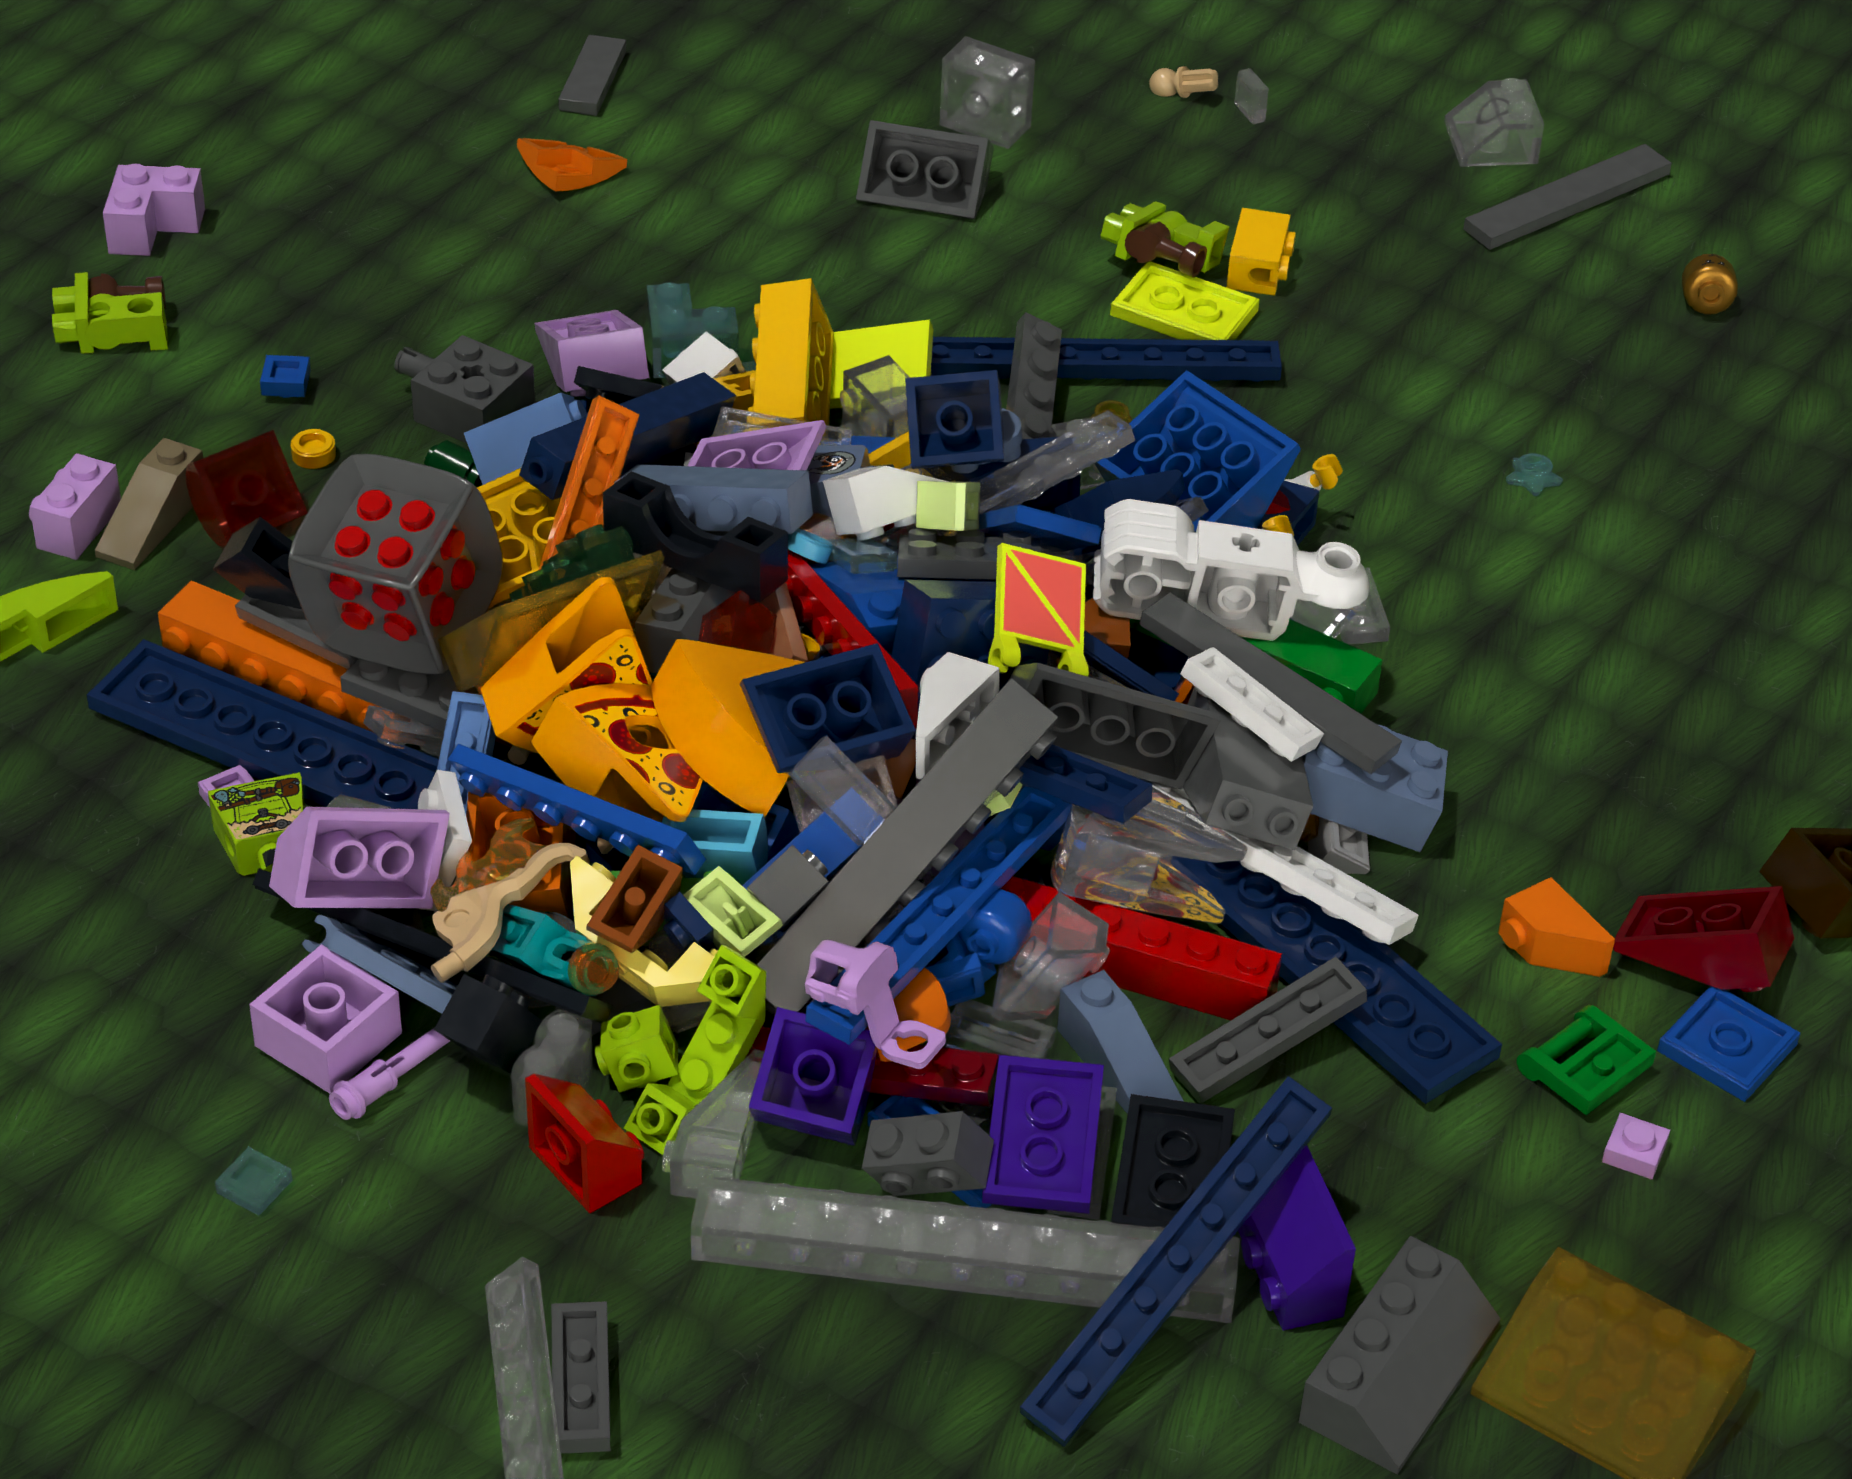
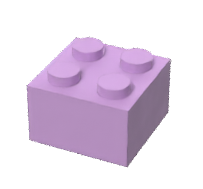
M322 944L249 1004L255 1047L329 1094L333 1092V1087L337 1082L341 1080L348 1081L402 1034L398 991Z

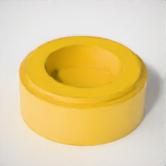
M307 429L299 432L291 440V454L294 463L307 469H318L329 465L336 457L334 437L321 429Z

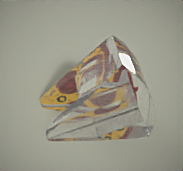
M1152 787V801L1124 824L1106 819L1098 813L1071 804L1051 865L1050 875L1057 891L1068 896L1147 913L1219 924L1223 922L1225 909L1209 891L1174 868L1171 864L1172 856L1215 863L1240 861L1245 858L1248 848L1222 829L1205 825L1199 814Z

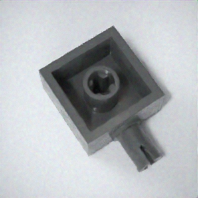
M464 335L459 337L435 359L414 351L410 347H404L403 351L400 350L395 359V371L412 377L411 391L414 421L464 443H467L464 432L535 403L533 364Z

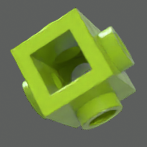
M660 1004L634 1013L623 1012L614 1016L611 1020L601 1023V1044L595 1046L596 1060L604 1076L611 1074L619 1093L636 1087L645 1088L647 1083L655 1084L658 1080L678 1075V1044Z

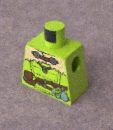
M300 772L208 791L214 831L238 874L244 876L255 874L259 868L272 872L277 838L305 809Z

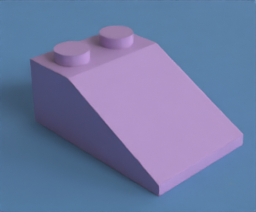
M618 310L534 323L536 334L555 382L564 392L570 391V396H586L587 391L574 383L578 366L638 380L649 378L643 329Z
M824 420L703 438L700 440L688 466L807 470L827 426Z

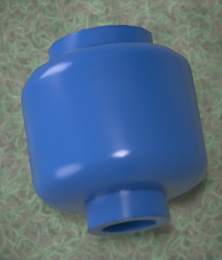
M997 889L978 908L974 917L958 934L967 945L971 954L976 952L978 958L984 963L1000 965L1010 961L1016 955L1030 935L1033 921L1030 910L1021 898L1009 891Z

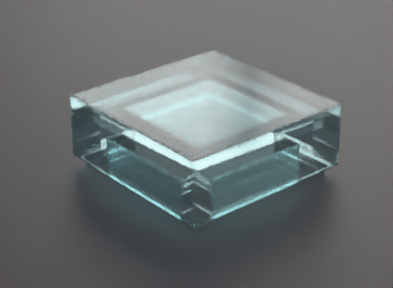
M248 1147L215 1181L216 1192L259 1216L293 1181L292 1172L289 1167Z

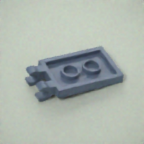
M316 916L314 921L325 927L326 938L320 944L305 939L302 945L308 952H313L322 944L351 963L358 965L441 1014L444 1012L458 984L449 979L440 983L430 968L388 944L373 939L363 930L345 923L341 924L336 919L330 917Z

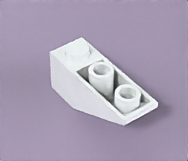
M890 466L859 468L824 480L823 484L837 535L856 534L857 540L860 541L883 535L885 533L883 526L893 522L895 527L916 523L917 481L945 480Z

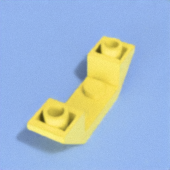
M576 855L570 862L575 930L577 934L584 935L590 941L601 944L612 952L616 962L613 974L655 1005L660 1004L661 1007L712 1001L699 993L697 989L718 950L712 948L708 952L693 942L676 963L668 969L665 962L648 949H645L643 953L638 950L630 953L586 930L588 922L616 878L603 865L597 862L589 865Z

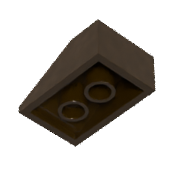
M1791 828L1759 872L1772 885L1771 887L1782 886L1786 904H1789L1802 918V925L1808 932L1819 938L1852 937V828Z

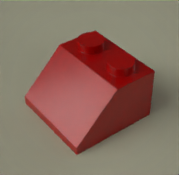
M532 1074L525 1078L529 1148L589 1214L642 1184V1160L644 1159L642 1145L632 1132H624L613 1120L610 1110L602 1100H594L580 1084L539 1074Z

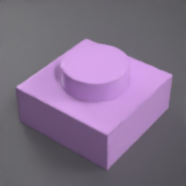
M1620 1113L1606 1145L1602 1162L1653 1179L1666 1147L1670 1130Z

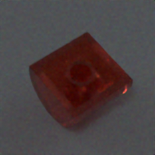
M274 430L192 462L186 468V485L195 513L210 538L223 548H225L233 533L259 517H262L273 527H277L308 513Z

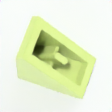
M917 481L916 528L954 531L979 529L980 482Z
M720 866L683 894L713 928V943L718 949L721 945H726L743 957H746L783 926L780 918Z

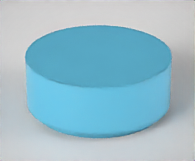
M800 528L792 534H788L789 550L819 563L826 564L833 550V546L829 541Z

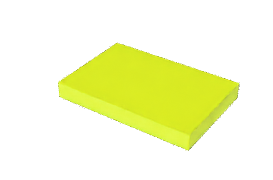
M1149 261L1143 265L1111 303L1110 316L1179 340H1235L1258 312L1260 299L1198 277H1190L1180 271Z
M930 319L834 332L830 409L907 399L905 378L931 376L934 328Z

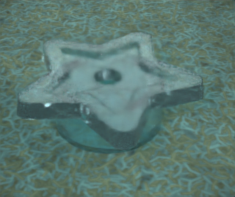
M1536 453L1513 458L1512 465L1515 471L1506 477L1507 484L1524 486L1533 496H1539L1544 487L1560 486L1563 481L1561 477L1552 472L1553 464L1551 460L1544 455Z

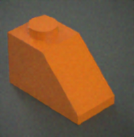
M1552 877L1504 900L1498 934L1502 937L1505 944L1509 948L1514 949L1528 964L1597 977L1607 974L1615 938Z

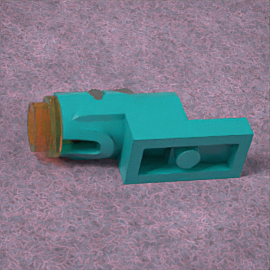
M507 904L503 909L501 934L495 946L487 955L509 961L521 970L587 996L601 994L609 990L616 983L619 976V964L614 953L607 946L592 942L584 935L566 930L546 914Z

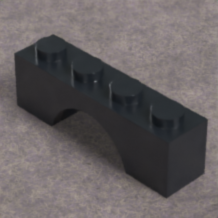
M632 471L603 492L604 541L758 602H762L788 580V532L747 517L724 536L710 534L698 528L684 515L675 501L670 486Z

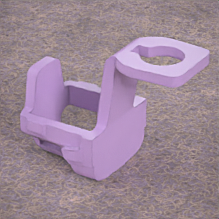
M823 940L810 956L809 971L805 981L806 994H809L811 998L817 1001L828 1002L847 1009L855 1015H859L864 1010L872 1041L882 1051L884 1057L890 1061L916 1069L926 1067L945 1045L946 1034L922 1022L912 1020L899 1021L889 987L890 978L898 971L897 956L894 948L880 942H873L865 948H856L833 940ZM838 966H840L846 972L841 977L838 986H832L830 983L838 976ZM897 1036L903 1039L919 1036L926 1039L928 1043L921 1050L908 1052L900 1049L895 1039Z

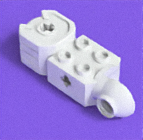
M1133 499L1119 501L1105 509L1101 549L1094 553L1093 599L1108 615L1140 620L1142 611L1171 592L1236 635L1274 641L1286 631L1289 618L1293 616L1297 599L1312 601L1332 609H1349L1363 603L1368 598L1370 591V582L1364 566L1360 563V555L1347 544L1329 542L1322 545L1319 551L1307 552L1299 550L1293 534L1202 520H1199L1195 533L1194 524L1179 507Z

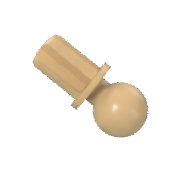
M1181 66L1177 69V72L1169 68H1161L1152 74L1149 86L1150 90L1158 96L1168 97L1178 92L1180 97L1187 98L1193 92L1216 90L1218 88V73L1210 68L1189 70L1188 67Z

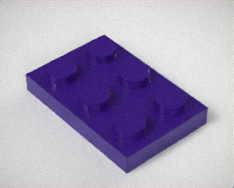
M999 1055L989 1135L994 1139L986 1188L983 1189L982 1203L1090 1213L1104 1065Z

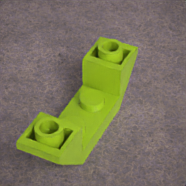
M726 945L719 947L697 989L699 993L712 1000L678 1064V1075L672 1076L668 1085L647 1083L623 1128L626 1131L632 1132L638 1139L662 1155H669L717 1112L765 1022L766 970Z

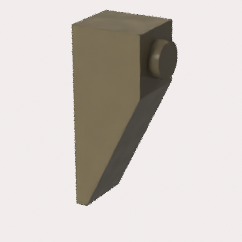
M163 438L147 454L135 470L95 548V556L97 558L135 570L207 493L202 450Z

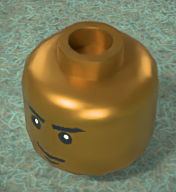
M1716 254L1700 255L1686 265L1682 274L1684 297L1687 304L1695 311L1702 314H1717L1726 310L1734 302L1738 290L1736 273L1732 264L1724 257Z

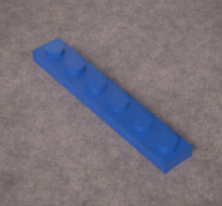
M461 744L456 746L447 759L460 775L458 782L474 795L483 797L485 793L495 796L502 804L514 811H520L522 807L533 811L537 817L552 826H558L560 822L571 826L576 833L587 840L596 841L599 837L609 841L614 848L627 856H631L636 846L640 845L683 867V871L695 876L706 860L687 832Z

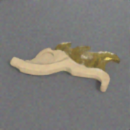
M520 818L503 825L495 832L491 838L489 850L481 859L472 861L470 852L466 851L457 864V878L454 884L450 887H444L442 879H437L430 891L434 905L439 910L432 915L435 929L439 937L453 946L450 949V954L431 965V970L437 980L443 983L462 970L468 972L480 962L495 946L501 934L503 909L505 906L513 901L523 900L547 872L559 863L572 861L577 855L590 864L586 850L571 843H555L547 846L528 841L523 837V832L534 827L533 818Z

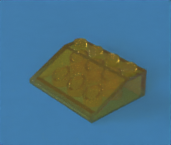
M659 550L501 605L438 639L458 692H465L476 688L478 694L482 695L480 689L511 657L570 602L601 577H611L614 579L634 629L635 621L650 601L664 562L662 551Z
M1558 1247L1529 1286L1474 1382L1470 1394L1624 1479H1686L1743 1394L1756 1350Z

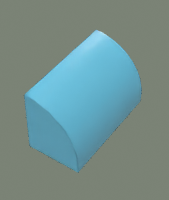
M692 809L685 822H674L665 816L663 817V824L687 832L706 858L696 876L683 871L682 874L685 875V878H703L705 872L713 871L720 866L743 885L767 864L768 838L763 814Z

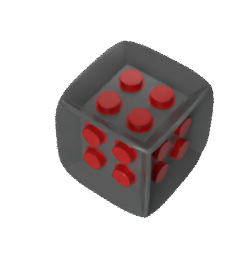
M354 454L344 460L333 472L306 514L291 545L288 569L304 615L315 635L326 645L346 655L413 673L442 674L462 654L487 612L500 583L503 556L487 504L480 491L471 482L448 471L415 462L377 454Z

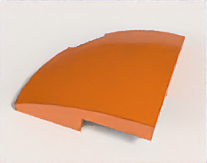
M517 139V148L527 166L542 183L555 192L581 189L597 184L616 175L627 167L628 159L597 148L587 147L586 149L580 146L567 145V142L553 140Z

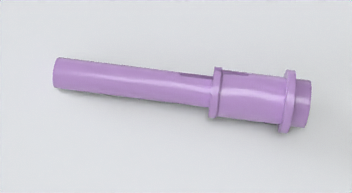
M433 1028L386 1062L378 1059L351 1080L337 1082L333 1087V1092L329 1095L332 1109L344 1120H348L351 1117L355 1119L361 1118L365 1114L368 1105L397 1087V1079L449 1043L450 1040L434 1031Z

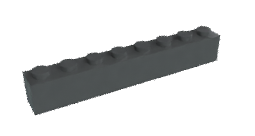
M1012 678L1006 683L757 964L766 970L765 1009L775 1017L777 1007L806 1014L807 1006L814 999L809 994H806L805 981L809 971L810 956L823 940H833L856 948H862L865 943L869 944L890 923L887 918L899 905L905 908L926 887L920 881L930 869L934 867L940 872L959 850L953 844L965 830L974 834L992 812L986 806L999 792L1006 797L1016 787L1024 776V773L1019 768L1031 755L1039 760L1057 738L1052 731L1058 716ZM838 966V975L844 970L843 967Z

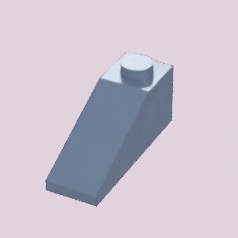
M1104 970L1061 988L1057 1030L1084 1063L1104 1065L1103 1086L1127 1114L1131 1094L1183 1101L1132 1002Z

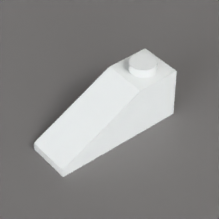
M947 652L932 667L925 670L919 687L921 695L916 728V778L922 779L999 693V667Z

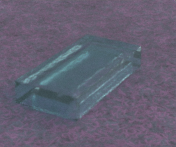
M857 538L827 540L833 547L829 560L852 574L889 572L897 569V552L872 538L860 541Z

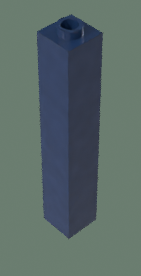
M705 372L619 404L640 414L622 472L632 469L637 464L642 465L697 443L703 438H709L723 432L736 395ZM587 417L534 436L530 440L519 476L551 500L562 497Z

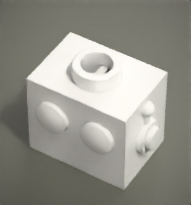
M707 331L662 370L669 385L705 372L711 378L746 372L738 354L733 349L726 347Z

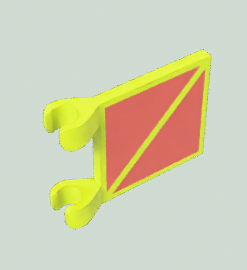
M1001 543L997 546L995 625L988 664L999 667V673L1002 674L1008 671V667L1018 666L1021 660V651L1018 644L1020 642L1061 652L1058 669L1088 677L1089 668L1084 656L1086 564L1006 543Z

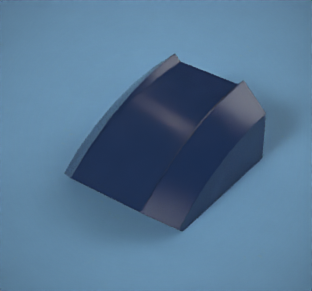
M1175 469L1110 480L1054 508L1057 515L1098 525L1099 528H1102L1098 545L1073 550L1083 555L1101 549L1105 509L1119 501L1133 499L1174 505L1185 491L1183 473Z

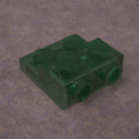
M602 524L585 529L575 534L574 538L556 545L558 554L545 560L541 570L522 577L525 585L509 595L517 612L588 587L595 580L601 577H609L636 562L633 555L632 539L622 526L606 532Z

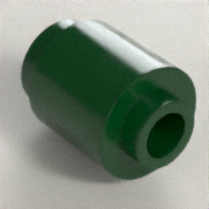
M445 440L439 445H434L428 451L424 465L458 475L471 482L476 488L482 485L469 450L449 440Z

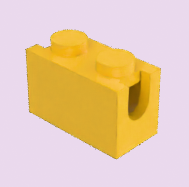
M1249 208L1241 209L1230 252L1227 288L1276 295L1279 280H1287L1290 257H1292L1296 232L1288 231L1291 215Z

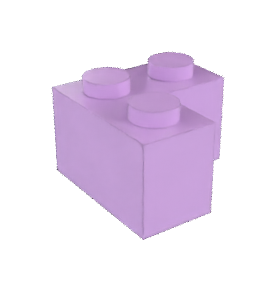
M141 164L118 165L103 211L108 254L150 256L157 231L198 233L205 211L201 169L185 168L178 165L170 167L143 166Z

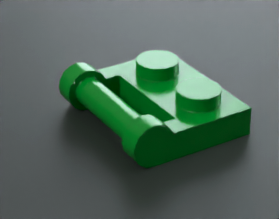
M1586 1005L1575 1013L1572 1023L1538 1048L1530 1047L1518 1055L1517 1066L1527 1079L1531 1081L1539 1079L1583 1114L1588 1115L1651 1067L1654 1063L1656 1050L1596 1006ZM1586 1037L1591 1039L1596 1037L1563 1063L1559 1064L1555 1061Z

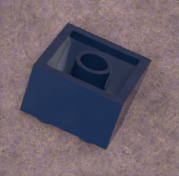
M997 370L905 378L912 469L1004 461L1001 389Z

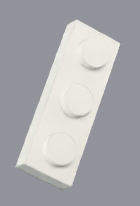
M1214 647L1189 658L1180 675L1194 685L1195 690L1199 694L1215 701L1230 713L1236 723L1249 728L1267 742L1269 748L1274 753L1286 757L1291 762L1316 749L1324 735L1321 730Z

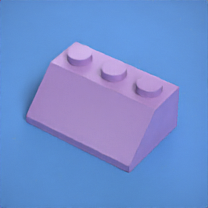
M306 807L277 838L269 887L294 908L432 909L450 813L446 810Z

